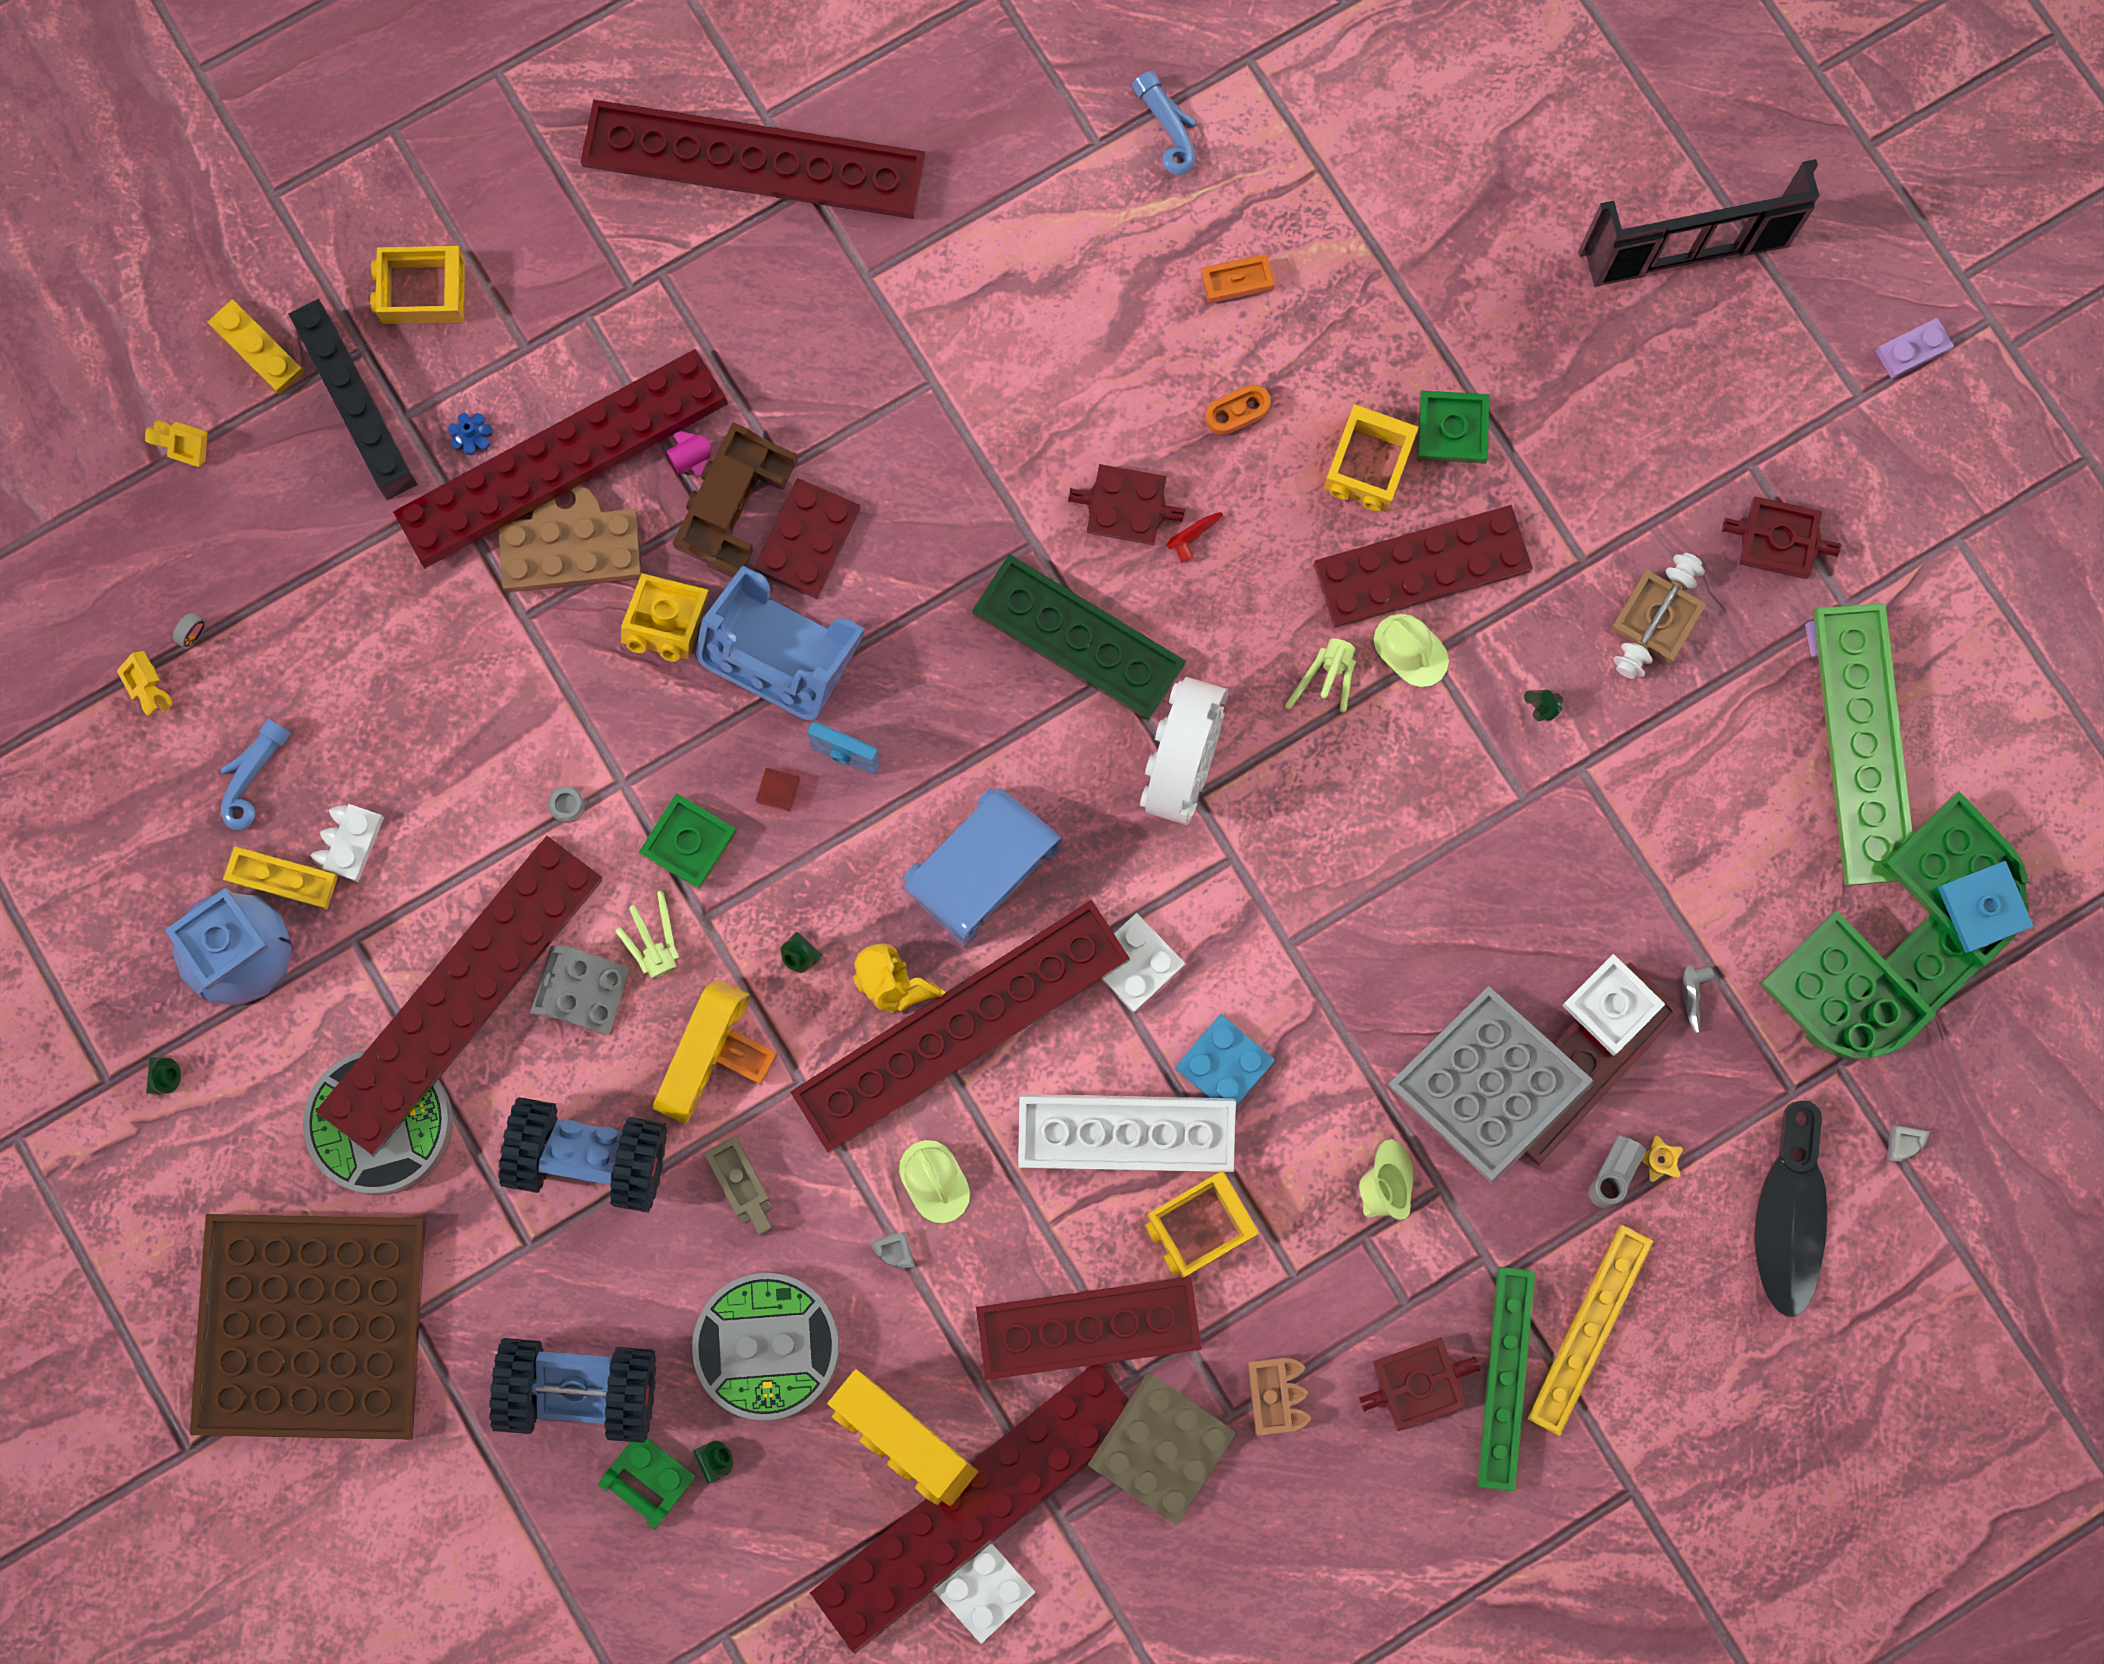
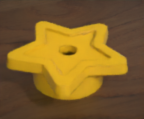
M1655 1136L1651 1149L1645 1152L1641 1162L1649 1167V1180L1655 1182L1664 1174L1676 1178L1680 1177L1677 1162L1683 1152V1148L1670 1147L1659 1136ZM1660 1156L1664 1158L1663 1163H1659L1658 1158Z

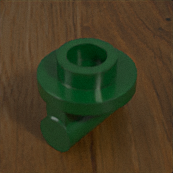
M1528 690L1524 694L1525 702L1532 704L1536 708L1533 712V717L1536 721H1551L1562 710L1563 697L1559 693L1553 694L1550 690Z
M798 931L781 946V956L784 964L795 972L803 973L823 957Z
M149 1058L146 1094L161 1095L175 1091L181 1081V1070L177 1062L171 1058Z
M711 1441L693 1450L708 1484L721 1479V1477L731 1472L733 1467L732 1453L722 1442Z

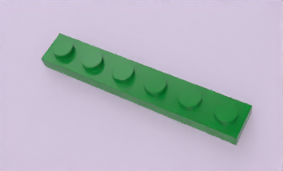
M1497 1267L1476 1487L1515 1492L1535 1271Z

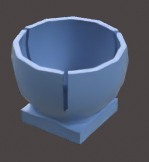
M224 888L217 894L198 900L180 920L165 929V932L173 942L172 953L183 982L208 1002L241 1006L267 996L287 973L292 946L289 944L292 943L281 914L259 896L234 893Z

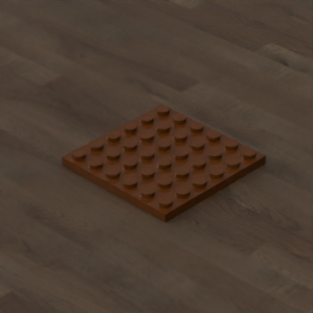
M206 1214L190 1435L413 1440L426 1219Z

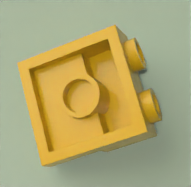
M641 573L621 625V643L626 644V647L635 653H644L646 650L659 652L661 657L667 661L676 662L680 658L689 660L698 636L699 622L708 600V590Z

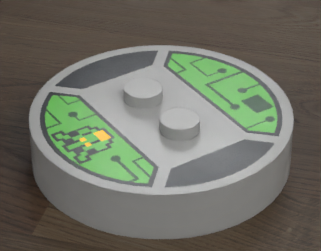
M361 1051L333 1064L314 1085L304 1111L303 1131L305 1142L317 1167L338 1185L367 1195L399 1193L427 1178L443 1159L448 1149L453 1129V1113L450 1099L444 1086L438 1079L374 1157L315 1112L365 1052Z
M777 1273L750 1274L733 1280L722 1287L710 1298L700 1313L692 1340L695 1370L709 1396L727 1411L743 1418L759 1421H772L791 1417L812 1405L824 1393L833 1379L840 1353L837 1324L825 1301L803 1282Z

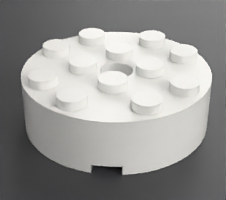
M1185 677L1183 682L1179 681L1174 684L1169 703L1173 704L1170 714L1164 720H1160L1155 740L1160 741L1158 752L1155 751L1154 754L1150 755L1145 775L1151 776L1149 786L1146 785L1144 788L1140 806L1145 807L1147 814L1184 825L1190 823L1197 807L1195 802L1198 800L1199 792L1203 791L1217 746L1225 714L1223 713L1224 707L1220 706V703L1226 705L1228 699L1227 688Z

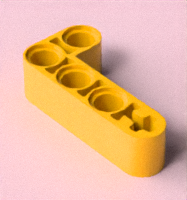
M719 979L706 986L653 1104L654 1110L683 1124L688 1123L697 1107L731 1027L740 1020L748 1005L750 994Z

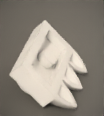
M348 804V806H336L329 809V813L333 820L340 825L339 828H328L320 831L322 839L331 848L330 850L316 851L311 854V857L320 869L358 883L384 817Z

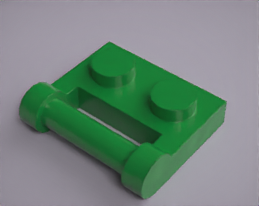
M647 1437L645 1443L629 1442L597 1485L605 1492L608 1490L612 1491L648 1519L647 1524L656 1530L697 1475ZM624 1469L664 1499L658 1508L618 1478Z

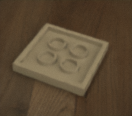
M1148 1372L1088 1463V1466L1177 1526L1236 1432L1158 1377Z

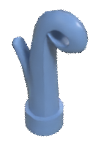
M1151 70L1135 79L1131 87L1138 98L1145 101L1176 145V147L1168 149L1163 154L1162 161L1164 167L1172 174L1183 175L1191 171L1195 164V152L1182 122L1189 127H1195L1197 122L1184 113L1161 88L1162 83L1155 72ZM1173 157H1179L1183 159V162L1177 163L1173 160Z
M267 718L259 730L260 734L256 740L239 757L221 768L222 774H228L237 770L228 785L221 804V816L224 823L233 830L246 829L253 823L255 818L253 805L240 798L280 746L283 747L292 734L269 718ZM243 808L244 815L240 819H236L235 810Z

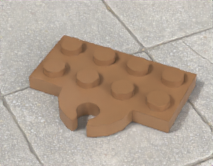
M578 485L571 489L572 494L576 497L575 504L571 508L562 509L558 507L560 495L534 509L532 519L512 521L499 528L502 588L504 592L640 579L642 564L636 509L602 512L598 500L591 491Z

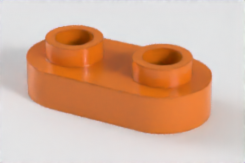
M1252 384L1212 401L1207 407L1205 414L1206 426L1214 434L1227 435L1263 419L1269 411L1270 395L1262 386ZM1255 401L1259 407L1257 409H1250L1247 407V403ZM1218 415H1225L1228 421L1226 423H1219L1216 417Z

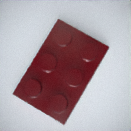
M797 478L755 564L754 571L818 599L861 509L860 505Z

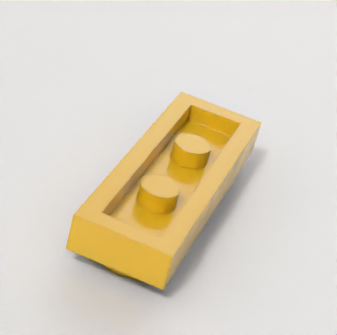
M233 299L207 321L210 327L279 395L305 373Z
M234 846L223 880L231 884L328 910L338 876L330 872Z

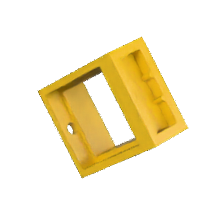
M459 246L377 247V258L371 261L372 279L376 280V292H371L370 304L372 312L377 314L382 324L464 323L465 258ZM445 267L444 306L391 307L392 268Z
M1354 404L1323 489L1329 490V493L1338 499L1348 500L1351 498L1360 501L1369 510L1381 511L1382 509L1388 511L1419 427ZM1354 430L1402 447L1387 490L1338 473Z
M1223 1170L1148 1213L1146 1217L1149 1222L1144 1225L1153 1242L1156 1244L1161 1241L1167 1251L1163 1259L1171 1273L1175 1275L1179 1272L1182 1278L1187 1277L1259 1234ZM1213 1188L1240 1235L1186 1265L1160 1218Z

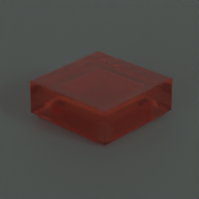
M765 768L756 802L790 812L800 777Z

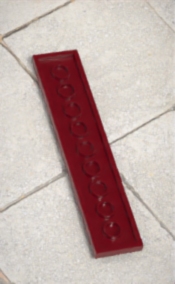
M593 99L581 164L582 167L914 219L925 151Z
M693 349L396 509L393 513L425 569L728 405L727 399L697 350Z
M546 835L315 1112L374 1157L603 881L602 876Z
M1090 900L950 989L942 997L936 998L790 1091L826 1151L831 1153L1131 960L1094 902Z
M1101 1364L1091 1365L973 1460L970 1464L979 1472L951 1506L943 1501L937 1506L926 1498L810 1592L813 1599L854 1654L1088 1465L1129 1402L1127 1396Z

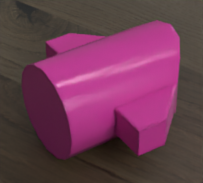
M684 431L675 433L673 436L678 445L666 451L675 470L680 475L692 469L696 478L702 476L703 469L710 458L711 447L709 441L703 436Z

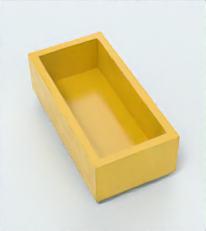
M857 1369L852 1372L827 1403L835 1410L831 1416L835 1421L854 1435L860 1431L863 1435L859 1441L881 1458L888 1455L890 1459L886 1464L909 1482L913 1478L916 1479L918 1483L914 1488L937 1506L941 1501L951 1506L979 1472Z

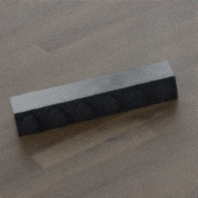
M318 298L288 313L368 469L386 500L417 486L418 484L320 299Z

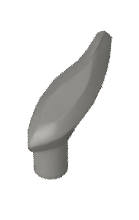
M1688 965L1683 976V1000L1694 1033H1698L1700 1026L1699 1003L1701 999L1699 984L1713 980L1714 974L1710 967L1694 970L1691 965Z

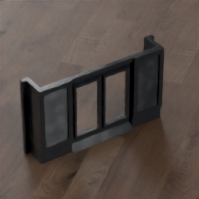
M1817 160L1802 162L1782 197L1626 229L1621 227L1615 202L1600 203L1578 250L1579 256L1587 257L1594 287L1641 278L1644 277L1645 273L1737 254L1743 257L1790 247L1814 210V204L1820 196L1813 174L1818 167ZM1748 219L1734 243L1704 249L1718 225ZM1701 229L1689 252L1659 258L1671 234Z

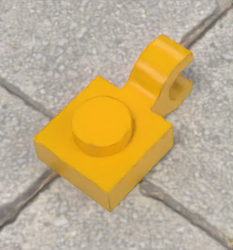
M156 420L154 422V429L146 428L145 441L153 445L167 447V457L200 467L205 462L208 432L176 421L170 426L164 421Z
M144 651L132 653L117 670L131 699H140L141 707L148 716L152 715L157 709L155 703L159 705L162 712H166L172 706V700L166 692L155 686L160 679L156 674L154 666L150 663Z

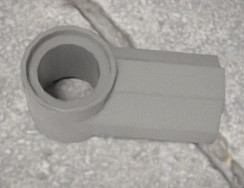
M1621 1135L1617 1136L1596 1179L1589 1186V1198L1597 1207L1610 1208L1625 1198L1628 1190L1627 1187L1646 1152V1149L1641 1144ZM1606 1181L1614 1186L1616 1194L1613 1199L1606 1198L1601 1193V1182Z

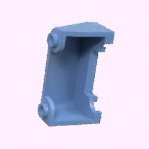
M742 565L702 619L696 657L701 665L711 672L802 719L814 720L824 708L861 642L865 628L849 619L843 618L833 620L828 629L769 599L770 586L767 579L761 573L754 572Z
M1001 787L996 791L989 788L978 799L977 804L979 807L922 865L918 862L915 863L903 876L906 880L903 886L904 891L964 948L977 936L975 932L981 926L979 921L985 925L989 920V916L1035 869L1038 870L1043 865V858L1051 860L1062 849L1063 838Z

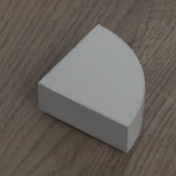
M1895 1125L1891 1126L1887 1162L1903 1161L1917 1154L1926 1144L1930 1131Z
M905 1232L870 1242L875 1253L885 1263L897 1268L915 1267Z

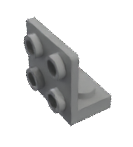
M551 946L530 1013L543 1018H556L601 1034H609L629 968L569 946Z

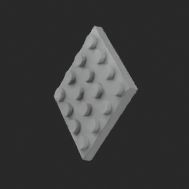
M1488 986L1389 1083V1088L1493 1185L1594 1085V1080Z

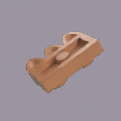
M1291 1358L1247 1362L1255 1435L1294 1432L1305 1427L1312 1417L1306 1412L1292 1409L1290 1406L1304 1400L1309 1393L1300 1385L1287 1383V1381L1298 1377L1306 1369L1305 1366Z

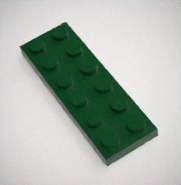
M1011 554L1007 556L972 610L973 615L1150 721L1186 664V660Z

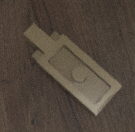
M737 1136L704 1152L736 1216L740 1217L742 1223L745 1224L752 1221L760 1236L774 1230L765 1212L772 1209L769 1203L770 1199Z

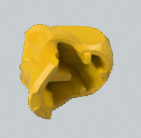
M878 943L867 946L858 953L855 959L856 974L853 975L854 982L862 994L865 993L879 1010H887L894 1015L898 1011L902 1012L918 1002L934 998L936 995L942 997L946 993L936 984L927 982L922 978L910 980L907 975L905 961H902L897 950L889 944Z

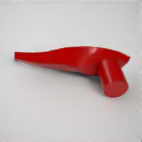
M1218 512L1202 518L1173 536L1168 541L1166 547L1169 549L1175 548L1181 563L1194 559L1188 542L1198 539L1204 531L1213 526L1223 516V513Z

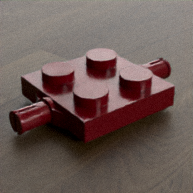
M1099 464L1096 482L1091 488V492L1070 488L1068 502L1088 505L1090 515L1087 526L1088 534L1149 545L1155 544L1157 528L1161 524L1162 519L1183 523L1185 508L1165 505L1164 489L1167 476Z
M1755 496L1752 499L1749 516L1745 522L1727 517L1723 521L1722 532L1742 535L1743 547L1740 565L1806 580L1811 574L1813 559L1817 553L1838 557L1839 548L1841 547V543L1821 539L1819 527L1822 511Z
M1442 1337L1374 1360L1372 1363L1378 1377L1379 1391L1360 1396V1403L1374 1399L1373 1402L1361 1407L1366 1412L1367 1410L1384 1405L1391 1413L1397 1431L1463 1409L1467 1406L1461 1392L1460 1377L1479 1372V1365L1465 1369L1466 1366L1475 1364L1478 1361L1473 1356L1470 1359L1455 1363L1448 1355Z

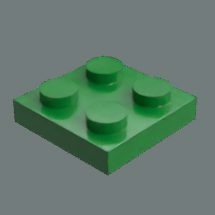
M1421 390L1419 397L1417 460L1486 464L1488 460L1490 394Z
M676 793L639 850V854L700 890L737 830Z

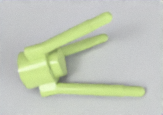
M1330 639L1326 649L1320 648L1316 660L1285 704L1286 709L1292 708L1317 670L1324 663V669L1329 672L1323 685L1321 698L1325 699L1328 696L1336 674H1343V671H1345L1340 712H1346L1352 672L1356 661L1352 659L1355 647L1344 640Z
M659 890L657 895L667 948H664L663 943L654 945L635 905H631L629 910L647 947L643 951L645 958L623 929L620 927L616 929L617 935L637 960L643 974L649 973L651 979L676 969L677 966L674 960L680 958L674 946L664 891Z

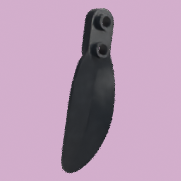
M1809 1101L1792 1102L1783 1113L1779 1156L1771 1166L1764 1181L1755 1221V1254L1762 1286L1774 1308L1787 1317L1800 1315L1811 1301L1819 1277L1826 1241V1189L1817 1163L1822 1115L1819 1108ZM1798 1112H1803L1806 1116V1121L1803 1125H1799L1795 1121V1116ZM1796 1147L1800 1148L1803 1153L1799 1161H1795L1792 1157V1151Z

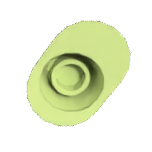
M1396 614L1381 621L1376 628L1374 645L1377 653L1407 683L1418 687H1427L1434 685L1443 678L1449 663L1447 650L1422 621L1411 615Z
M1393 1139L1384 1140L1379 1145L1374 1167L1365 1173L1360 1180L1359 1190L1363 1200V1213L1367 1217L1390 1215L1397 1220H1405L1410 1214L1413 1166L1406 1149L1398 1141Z
M924 1140L910 1146L900 1160L899 1173L902 1183L915 1207L923 1217L932 1222L947 1223L956 1220L965 1212L969 1204L970 1190L967 1180L953 1154L946 1146L937 1141Z

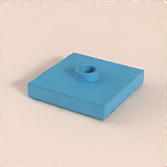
M814 721L811 723L807 735L812 749L828 755L832 760L840 764L852 765L876 775L880 767L876 747Z
M2006 861L1938 887L1965 953L2034 927Z

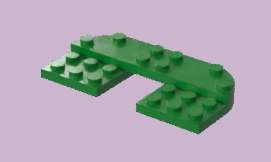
M1960 791L1956 792L1882 863L1929 913L1901 943L1883 958L1836 910L1814 929L1759 984L1807 1034L1805 1038L1815 1047L1830 1055L1856 1060L1878 1057L1896 1051L1918 1034L1937 1015L1935 1012L1981 967L1986 966L2017 935L2016 933L1965 953L1938 887L2006 861L2028 912L2029 903H2026V884L2029 883L2025 866L2012 845Z

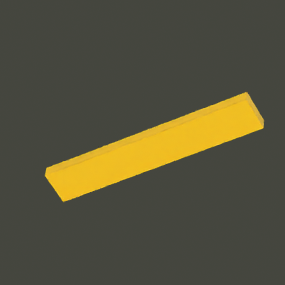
M1622 1224L1619 1225L1527 1414L1526 1420L1557 1436L1561 1435L1651 1249L1653 1240Z

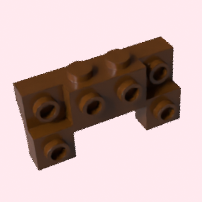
M733 422L714 461L709 460L703 469L701 479L704 481L699 491L694 490L688 499L686 509L689 511L673 541L674 548L705 562L707 567L733 578L742 565L746 567L753 552L752 544L738 539L731 534L758 479L784 490L798 461L797 454Z

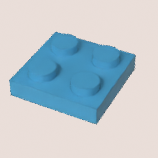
M1220 1014L1174 1069L1207 1098H1235L1237 1106L1273 1064L1275 1059Z

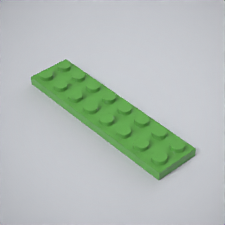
M1886 603L1816 608L1813 610L1844 884L1845 886L1898 882L1882 863L1913 834Z

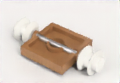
M1684 553L1683 555H1675L1673 557L1677 565L1676 568L1669 567L1666 569V574L1671 583L1648 569L1643 573L1610 629L1632 642L1623 643L1621 649L1625 653L1624 656H1615L1613 659L1617 665L1616 670L1623 676L1634 679L1636 676L1643 677L1645 671L1641 666L1643 664H1651L1653 661L1650 653L1669 664L1674 661L1707 605L1683 590L1696 588L1697 582L1694 576H1702L1705 573L1704 568L1701 566V560L1696 556Z

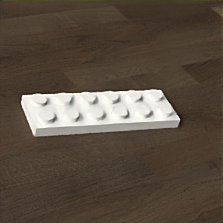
M1020 1094L1018 1168L1220 1172L1223 1170V1172H1234L1235 1098Z

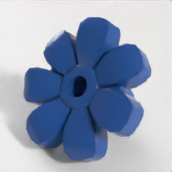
M464 412L458 416L460 424L451 423L449 425V433L456 436L451 440V445L455 450H461L464 447L466 455H474L476 453V446L482 451L489 448V440L485 437L491 436L493 429L490 424H484L485 417L482 414L476 413L470 419L469 415Z

